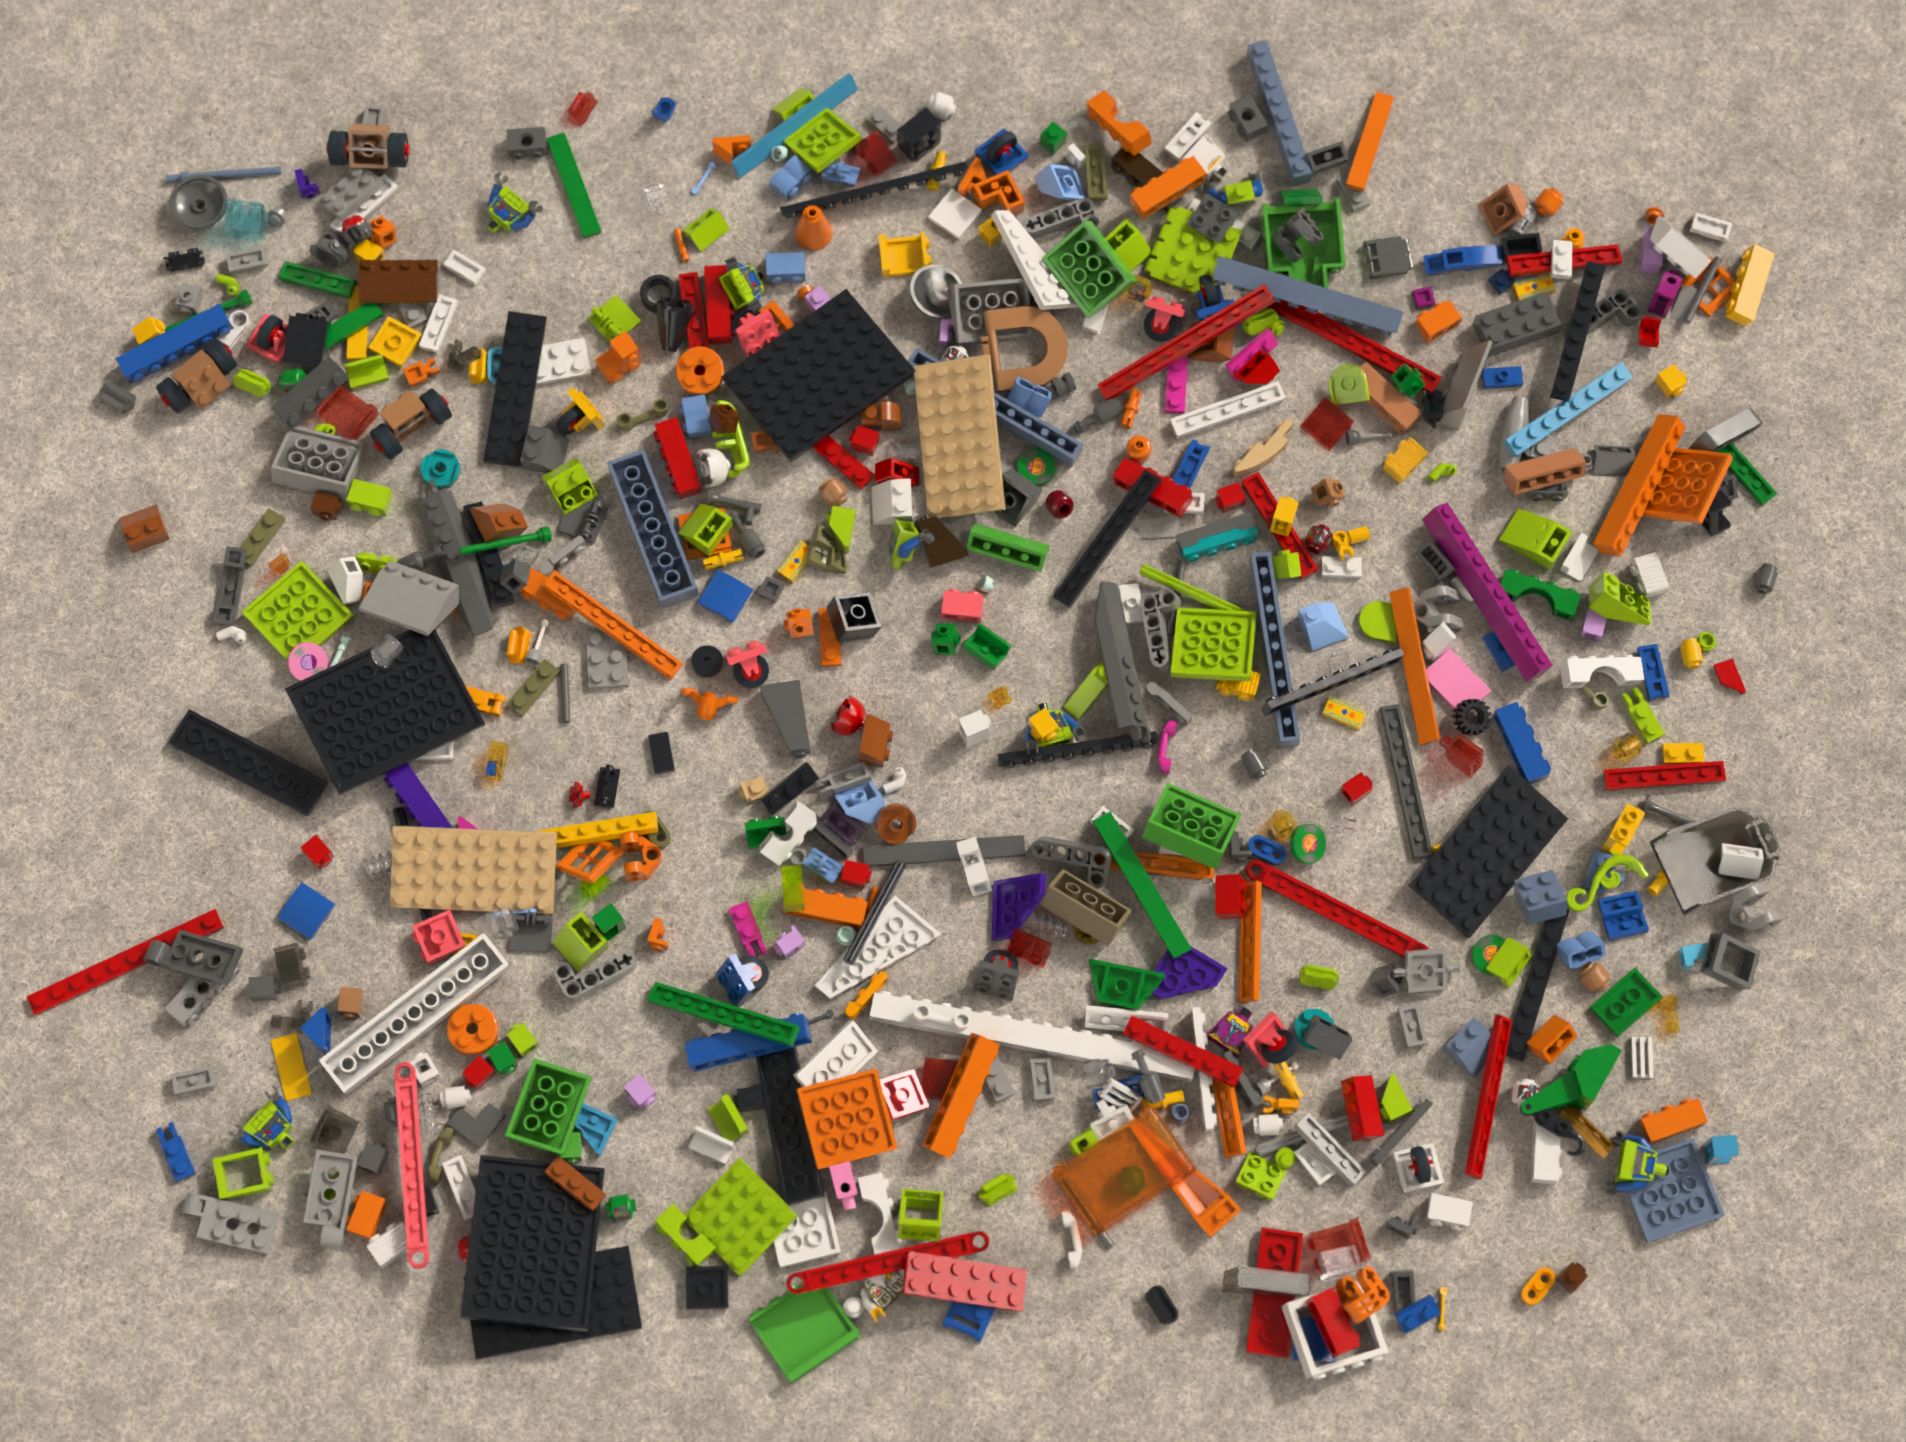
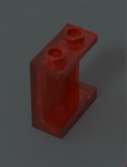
M344 384L316 407V413L320 419L334 426L346 438L356 441L379 415L377 407L371 403L370 405L347 390Z
M1358 1218L1321 1231L1310 1232L1308 1235L1307 1244L1309 1250L1314 1251L1316 1258L1313 1259L1316 1270H1320L1321 1275L1369 1261L1371 1258Z

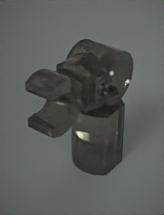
M456 339L455 345L448 343L447 349L450 354L448 355L447 367L449 369L461 372L465 366L481 358L480 350L475 346L461 353L463 349L462 341Z
M302 1000L298 1001L297 1005L300 1012L297 1013L296 1019L292 1016L272 1014L270 1028L289 1031L296 1029L298 1033L304 1034L300 1028L311 1018L309 1013L314 1009L313 1001L309 1002L307 1008L302 1007Z

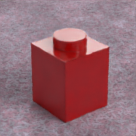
M857 425L856 430H852L849 437L851 449L873 456L880 440V432Z
M1237 482L1218 489L1214 501L1217 508H1221L1222 512L1226 513L1245 506L1246 497L1240 483Z
M1360 772L1344 783L1340 791L1351 806H1353L1372 792L1373 783L1367 775L1364 776Z
M316 834L300 847L318 869L327 867L334 857L332 851Z
M845 860L841 884L865 889L866 883L870 884L872 872L869 871V865Z
M480 1055L462 1072L465 1077L463 1079L465 1084L471 1089L475 1087L477 1090L496 1073Z

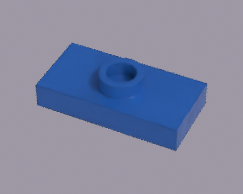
M1521 366L1482 369L1484 389L1523 386Z
M1494 632L1483 636L1482 639L1501 672L1515 666Z

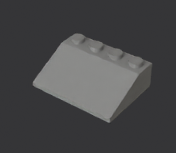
M1024 278L947 284L951 291L948 302L957 343L980 341V337L987 336L983 311L1030 306L1029 289ZM1021 328L996 331L997 339L1032 336V329Z
M1489 340L1465 349L1463 355H1458L1455 363L1458 366L1457 371H1452L1449 382L1452 384L1450 388H1445L1442 396L1445 399L1442 405L1443 418L1437 423L1459 430L1493 341Z
M295 426L292 430L288 429L271 466L272 483L313 493L319 491L338 495L341 500L346 501L352 481L357 477L366 443Z
M389 561L379 571L362 601L359 611L428 636L459 604V585Z

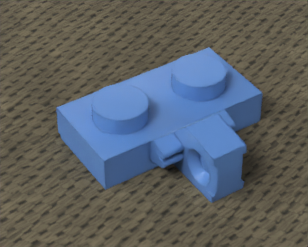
M1597 850L1594 851L1583 889L1590 891L1596 870L1605 860L1613 857L1612 855ZM1610 868L1606 872L1605 876L1607 878H1610V871H1615L1616 868ZM1617 872L1620 875L1621 882L1619 884L1622 885L1625 878V874ZM1599 884L1596 893L1603 895L1605 888Z

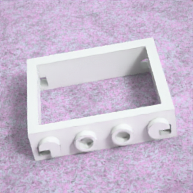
M1356 1282L1361 1291L1364 1293L1358 1282ZM1311 1296L1288 1302L1282 1306L1306 1379L1314 1377V1380L1325 1378V1373L1333 1372V1375L1345 1371V1367L1352 1366V1369L1363 1366L1364 1362L1368 1360L1374 1363L1382 1360L1383 1355L1388 1353L1374 1313L1366 1318V1322L1376 1348L1375 1350L1316 1368L1296 1312L1309 1308L1306 1300Z

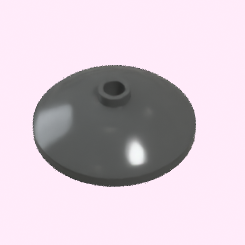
M190 176L180 181L173 189L169 201L170 210L174 218L187 228H208L216 224L224 216L228 206L227 193L222 184L210 176ZM203 205L204 208L199 210L198 207Z
M927 265L920 268L913 275L909 284V294L914 306L925 316L938 320L952 317L948 299L946 300L944 293L941 292L940 284L944 280L946 286L947 284L962 283L953 271L941 265Z

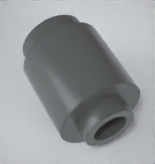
M1767 563L1759 567L1753 584L1758 593L1767 594L1773 591L1778 575L1777 567Z
M1254 748L1241 755L1242 764L1251 778L1256 777L1258 780L1267 774L1268 766L1260 753L1256 752Z

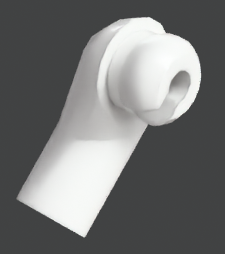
M1453 578L1451 584L1466 600L1473 601L1460 578Z
M897 767L894 770L891 782L882 785L885 794L901 789L904 786L907 776L902 767Z

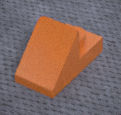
M750 135L712 138L714 154L732 165L733 155L742 154L751 147Z
M975 157L958 187V193L963 197H966L967 193H972L974 184L986 180L978 157Z

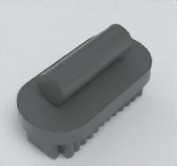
M107 381L103 384L99 395L103 398L105 404L123 414L126 410L134 409L135 395L113 382Z

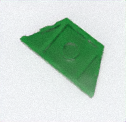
M1089 959L1092 978L1096 987L1097 1000L1102 1004L1139 1011L1166 976L1165 973Z

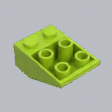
M1518 509L1498 541L1550 571L1573 531L1556 521Z
M1603 571L1589 586V608L1604 618L1643 625L1651 624V605L1649 599L1644 595L1636 593L1631 586L1621 583L1613 574Z

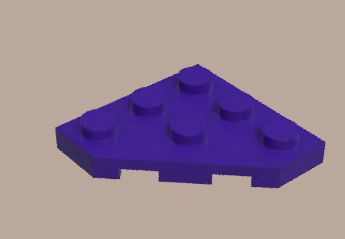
M1037 873L994 881L991 940L998 942L1013 939L1044 897L1046 874Z
M1191 947V951L1174 960L1167 950L1154 970L1165 973L1166 976L1152 995L1162 1000L1217 987L1228 968Z

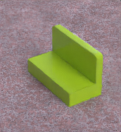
M801 87L772 108L774 113L779 114L784 122L815 98L811 91Z
M710 207L685 227L682 232L686 237L693 240L699 251H703L726 233L730 227L721 213Z
M382 355L344 364L351 390L389 380Z
M1508 937L1486 969L1488 972L1498 976L1504 986L1510 988L1532 955L1527 946Z
M728 1093L721 1097V1101L708 1108L723 1138L732 1142L749 1132Z

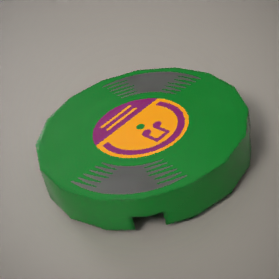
M1040 448L1025 451L1017 462V472L1038 487L1044 486L1051 481L1056 471L1052 455Z
M1307 823L1299 825L1293 830L1290 837L1292 847L1290 850L1294 858L1301 863L1312 864L1318 862L1326 850V838L1321 828L1315 824Z
M1487 935L1477 941L1472 950V961L1480 972L1494 976V974L1487 971L1486 967L1506 941L1505 939L1496 935Z

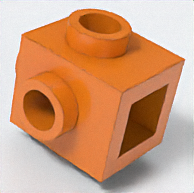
M381 215L369 222L372 227V236L368 238L370 241L383 249L397 242L396 227L391 221H387Z
M796 608L786 612L787 619L783 620L785 632L789 631L790 638L800 639L807 635H814L810 608Z

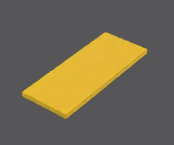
M297 1032L272 1039L271 1044L286 1102L311 1095L312 1091Z

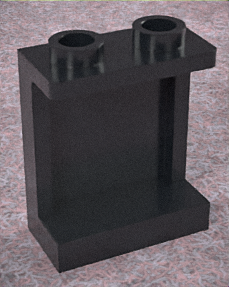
M296 312L295 316L289 315L283 362L317 367L324 360L328 327L331 326V322L326 321L327 317L315 315V319L307 318L308 314Z

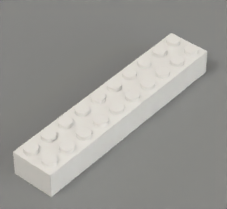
M483 933L319 1060L341 1090L348 1095L509 970V964Z

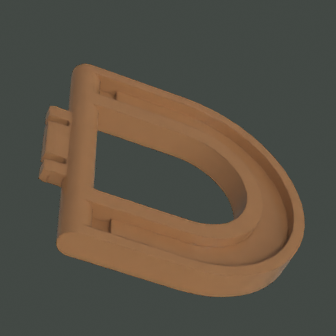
M1030 306L983 311L987 336L980 337V341L987 342V344L981 345L982 355H990L995 392L1010 391L1016 377L1026 379L1034 385L1042 386L1057 376L1066 361L1068 346L1063 328L1051 314ZM1029 328L1041 335L1045 342L1046 351L1043 360L1038 365L1001 370L996 331Z

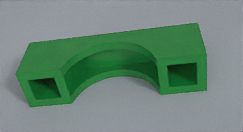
M1505 569L1500 582L1511 601L1515 602L1525 594H1538L1549 602L1553 616L1572 621L1581 594L1577 593L1574 589H1564L1558 587L1556 583L1543 582L1536 576H1526L1515 569Z

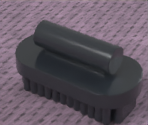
M1160 1285L1151 1287L1145 1293V1299L1153 1312H1155L1154 1314L1160 1324L1166 1325L1176 1322L1179 1316L1178 1310L1165 1289Z

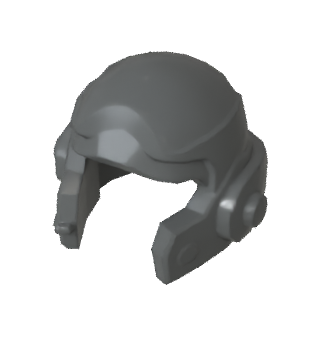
M332 229L326 232L317 243L310 245L309 252L327 266L339 268L344 266L349 260L350 244L345 241L339 230Z

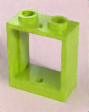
M262 1147L212 1159L219 1198L221 1200L231 1201L272 1191L271 1185L275 1184L272 1172L269 1173L268 1170L271 1160L269 1153H265ZM258 1156L263 1184L230 1191L225 1164Z
M902 1188L898 1239L940 1242L944 1192ZM906 1208L937 1210L936 1220L905 1218Z

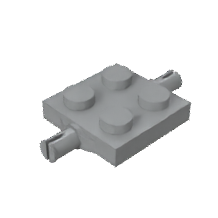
M1446 949L1413 950L1405 951L1404 968L1392 969L1393 978H1405V989L1408 993L1447 990L1449 973L1460 972L1461 969H1459L1460 964L1448 965Z

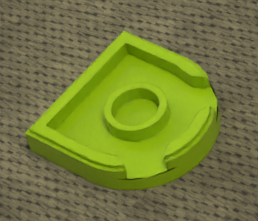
M1344 364L1338 366L1332 372L1328 380L1331 406L1370 400L1366 375L1358 366Z
M1374 601L1367 604L1359 616V626L1362 631L1372 640L1395 644L1397 629L1392 604L1383 601Z

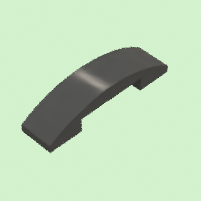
M226 546L220 595L213 617V623L229 626L234 624L244 582L247 549Z

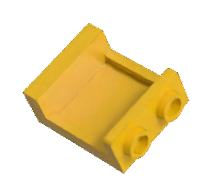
M920 231V236L886 239V234L878 235L882 278L914 275L920 268L932 265L931 255H927L926 250L930 249L929 237H925L924 231Z
M1627 803L1618 816L1601 850L1612 855L1611 851L1622 854L1625 847L1629 845L1645 812Z

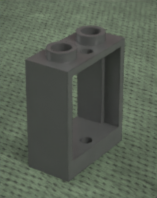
M1724 933L1710 934L1700 972L1734 989H1751L1761 951ZM1726 945L1745 954L1739 978L1720 969Z

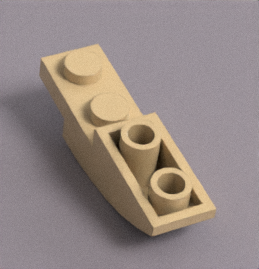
M1288 417L1285 422L1281 421L1276 426L1274 435H1269L1263 444L1259 441L1254 446L1251 444L1245 452L1246 456L1242 460L1238 459L1234 464L1233 476L1235 478L1246 476L1265 467L1276 459L1287 448L1289 440L1285 437L1293 429L1294 421Z

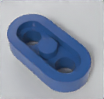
M1255 835L1248 842V851L1251 850L1253 856L1272 865H1280L1286 859L1287 851L1285 847L1266 837ZM1255 844H1260V845H1261V849H1260V850L1255 849V848H1254V845H1255ZM1277 852L1280 857L1274 858L1272 854Z

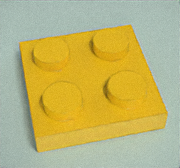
M388 316L368 348L369 351L382 355L384 359L403 368L421 340L422 334Z

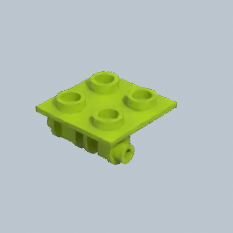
M617 295L613 296L600 308L594 307L591 310L592 315L587 318L608 341L625 331L627 333L630 332L641 322L640 318Z
M1250 1151L1235 1183L1238 1184V1187L1246 1190L1250 1189V1193L1252 1190L1255 1191L1256 1196L1259 1193V1196L1267 1201L1269 1199L1273 1201L1287 1169L1281 1168L1276 1163Z

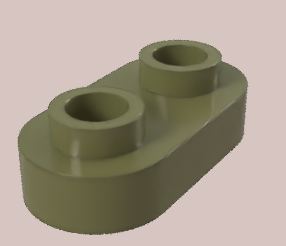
M657 816L658 832L645 835L658 848H665L669 845L671 836L668 829ZM658 836L665 837L663 841L657 840Z

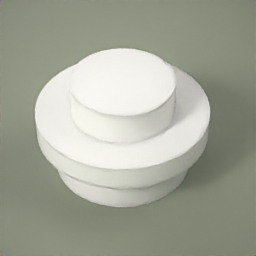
M850 1297L845 1301L843 1309L848 1317L857 1318L863 1314L864 1306L860 1298Z

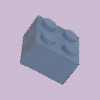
M1553 870L1514 880V895L1528 925L1567 915V899Z

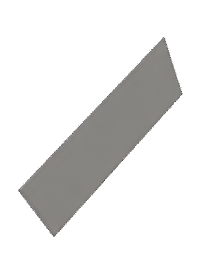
M1683 284L1670 315L1671 319L1684 323L1683 319L1698 291L1697 289Z

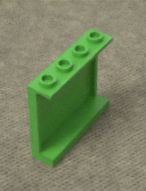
M802 1283L798 1286L796 1284L792 1285V1288L796 1290L802 1287ZM828 1287L801 1294H792L786 1290L787 1294L781 1298L779 1296L774 1297L768 1302L769 1306L763 1310L760 1307L750 1314L752 1317L749 1318V1322L791 1384L861 1337L860 1332L845 1314Z

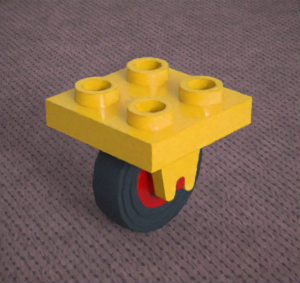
M573 387L567 391L574 401L562 412L563 415L557 421L556 428L562 435H569L575 431L580 432L591 423L598 430L602 429L605 426L601 421L604 417L581 390L577 392Z

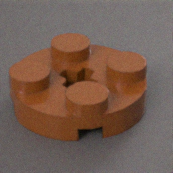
M899 803L890 804L880 808L875 821L876 831L886 842L900 844L908 840L907 838L911 834L913 835L916 829V818L906 805ZM896 819L898 821H901V823L897 825V828H894L893 825H891V823Z

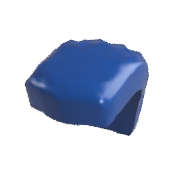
M661 97L655 111L652 110L654 119L661 122L669 121L677 103L671 98Z

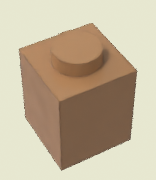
M341 987L337 1011L342 1015V1018L354 1019L355 1016H361L364 997L362 989Z

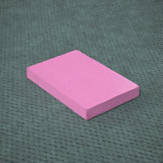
M1451 649L1426 669L1429 685L1453 710L1458 708L1456 705L1462 703L1461 701L1479 699L1482 701L1491 693V690Z

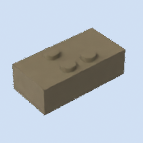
M1064 869L1048 886L1044 897L1039 905L1061 917L1065 922L1073 924L1082 932L1091 935L1107 946L1113 942L1123 929L1132 912L1131 909Z

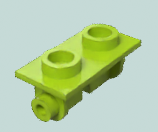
M365 552L358 553V556H355L362 572L378 574L389 561L398 562V559H394L393 556L381 555L380 559H377V554Z

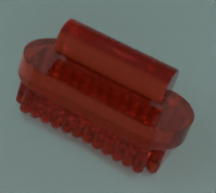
M578 92L567 110L570 114L567 119L571 124L582 126L586 123L590 113L598 103L591 92Z

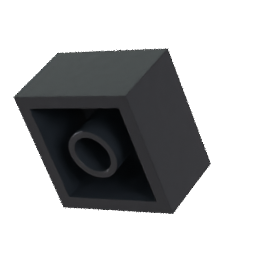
M927 107L897 129V146L911 162L916 158L921 159L929 148H935L941 140V123Z
M870 592L834 596L827 605V611L838 642L873 638L881 628Z

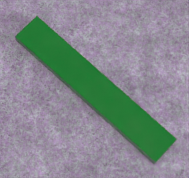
M565 132L548 137L547 142L583 239L601 234V228Z

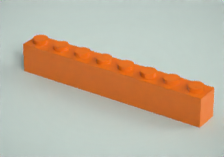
M1657 415L1593 542L1601 554L1621 557L1686 428L1678 416Z

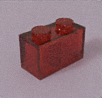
M877 130L855 145L856 154L860 159L865 160L868 171L876 177L899 162Z

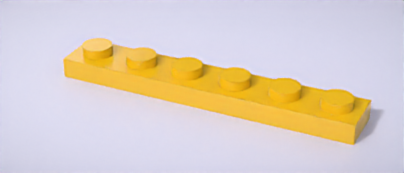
M656 812L537 830V832H557L556 848L618 839L621 834L635 832L638 835L658 832V819Z

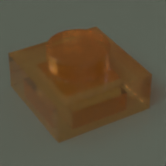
M284 553L268 563L270 570L275 576L285 573L291 565Z

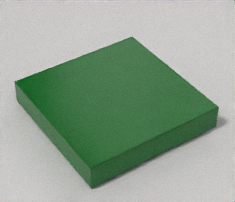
M1317 188L1279 190V197L1285 206L1323 203L1322 195Z

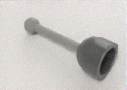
M1346 430L1345 434L1347 446L1356 445L1360 439L1379 437L1390 439L1393 437L1391 431L1380 434L1360 435L1356 430Z

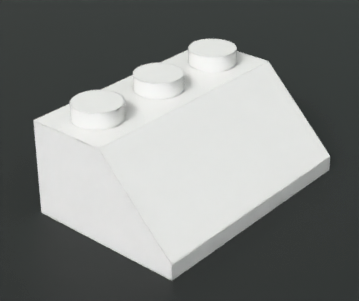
M1660 215L1657 217L1650 240L1655 244L1653 248L1660 254L1666 253L1668 255L1666 259L1674 266L1678 263L1681 266L1679 269L1686 276L1691 274L1696 278L1711 260Z

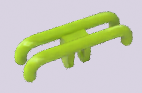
M719 400L716 402V405L730 404L735 410L734 406L727 401ZM739 421L736 433L718 434L716 430L712 432L713 438L728 439L715 443L716 449L731 450L735 466L734 470L728 472L727 476L729 478L738 477L750 463Z

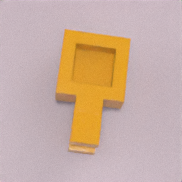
M1263 1097V1102H1269L1271 1107L1263 1108L1262 1114H1270L1274 1109L1281 1110L1282 1114L1291 1115L1299 1109V1100Z

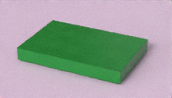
M1634 967L1594 1002L1589 1009L1618 1038L1662 1000L1663 996Z

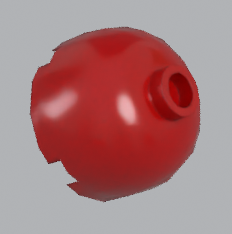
M849 695L848 699L845 698L836 712L835 719L837 721L835 723L831 721L829 727L830 730L842 736L852 735L857 730L862 731L865 723L866 712L864 706L859 700Z

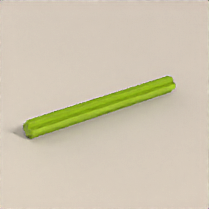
M1143 564L1139 571L1140 575L1214 609L1247 611L1146 564Z

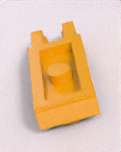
M881 971L879 974L875 973L870 979V985L867 989L863 988L857 994L856 1002L848 1004L845 1009L847 1019L856 1018L873 999L874 992L878 993L889 981L888 975L884 971Z

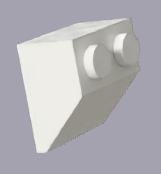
M891 479L872 487L873 525L894 524L895 519L912 522L911 479Z

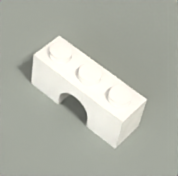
M795 800L784 814L785 822L792 827L791 832L787 835H778L771 830L759 845L760 853L779 866L783 861L786 862L790 858L792 849L802 843L805 833L811 831L817 823L816 814L798 800Z

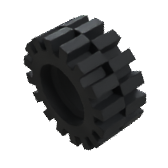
M1468 699L1456 705L1458 708L1453 710L1456 714L1452 715V718L1456 720L1453 724L1458 726L1456 728L1458 731H1461L1462 734L1478 735L1485 732L1484 729L1489 728L1488 723L1492 720L1489 719V716H1492V714L1488 712L1490 708L1485 706L1486 703L1484 701ZM1470 709L1478 713V721L1474 725L1466 721V713Z

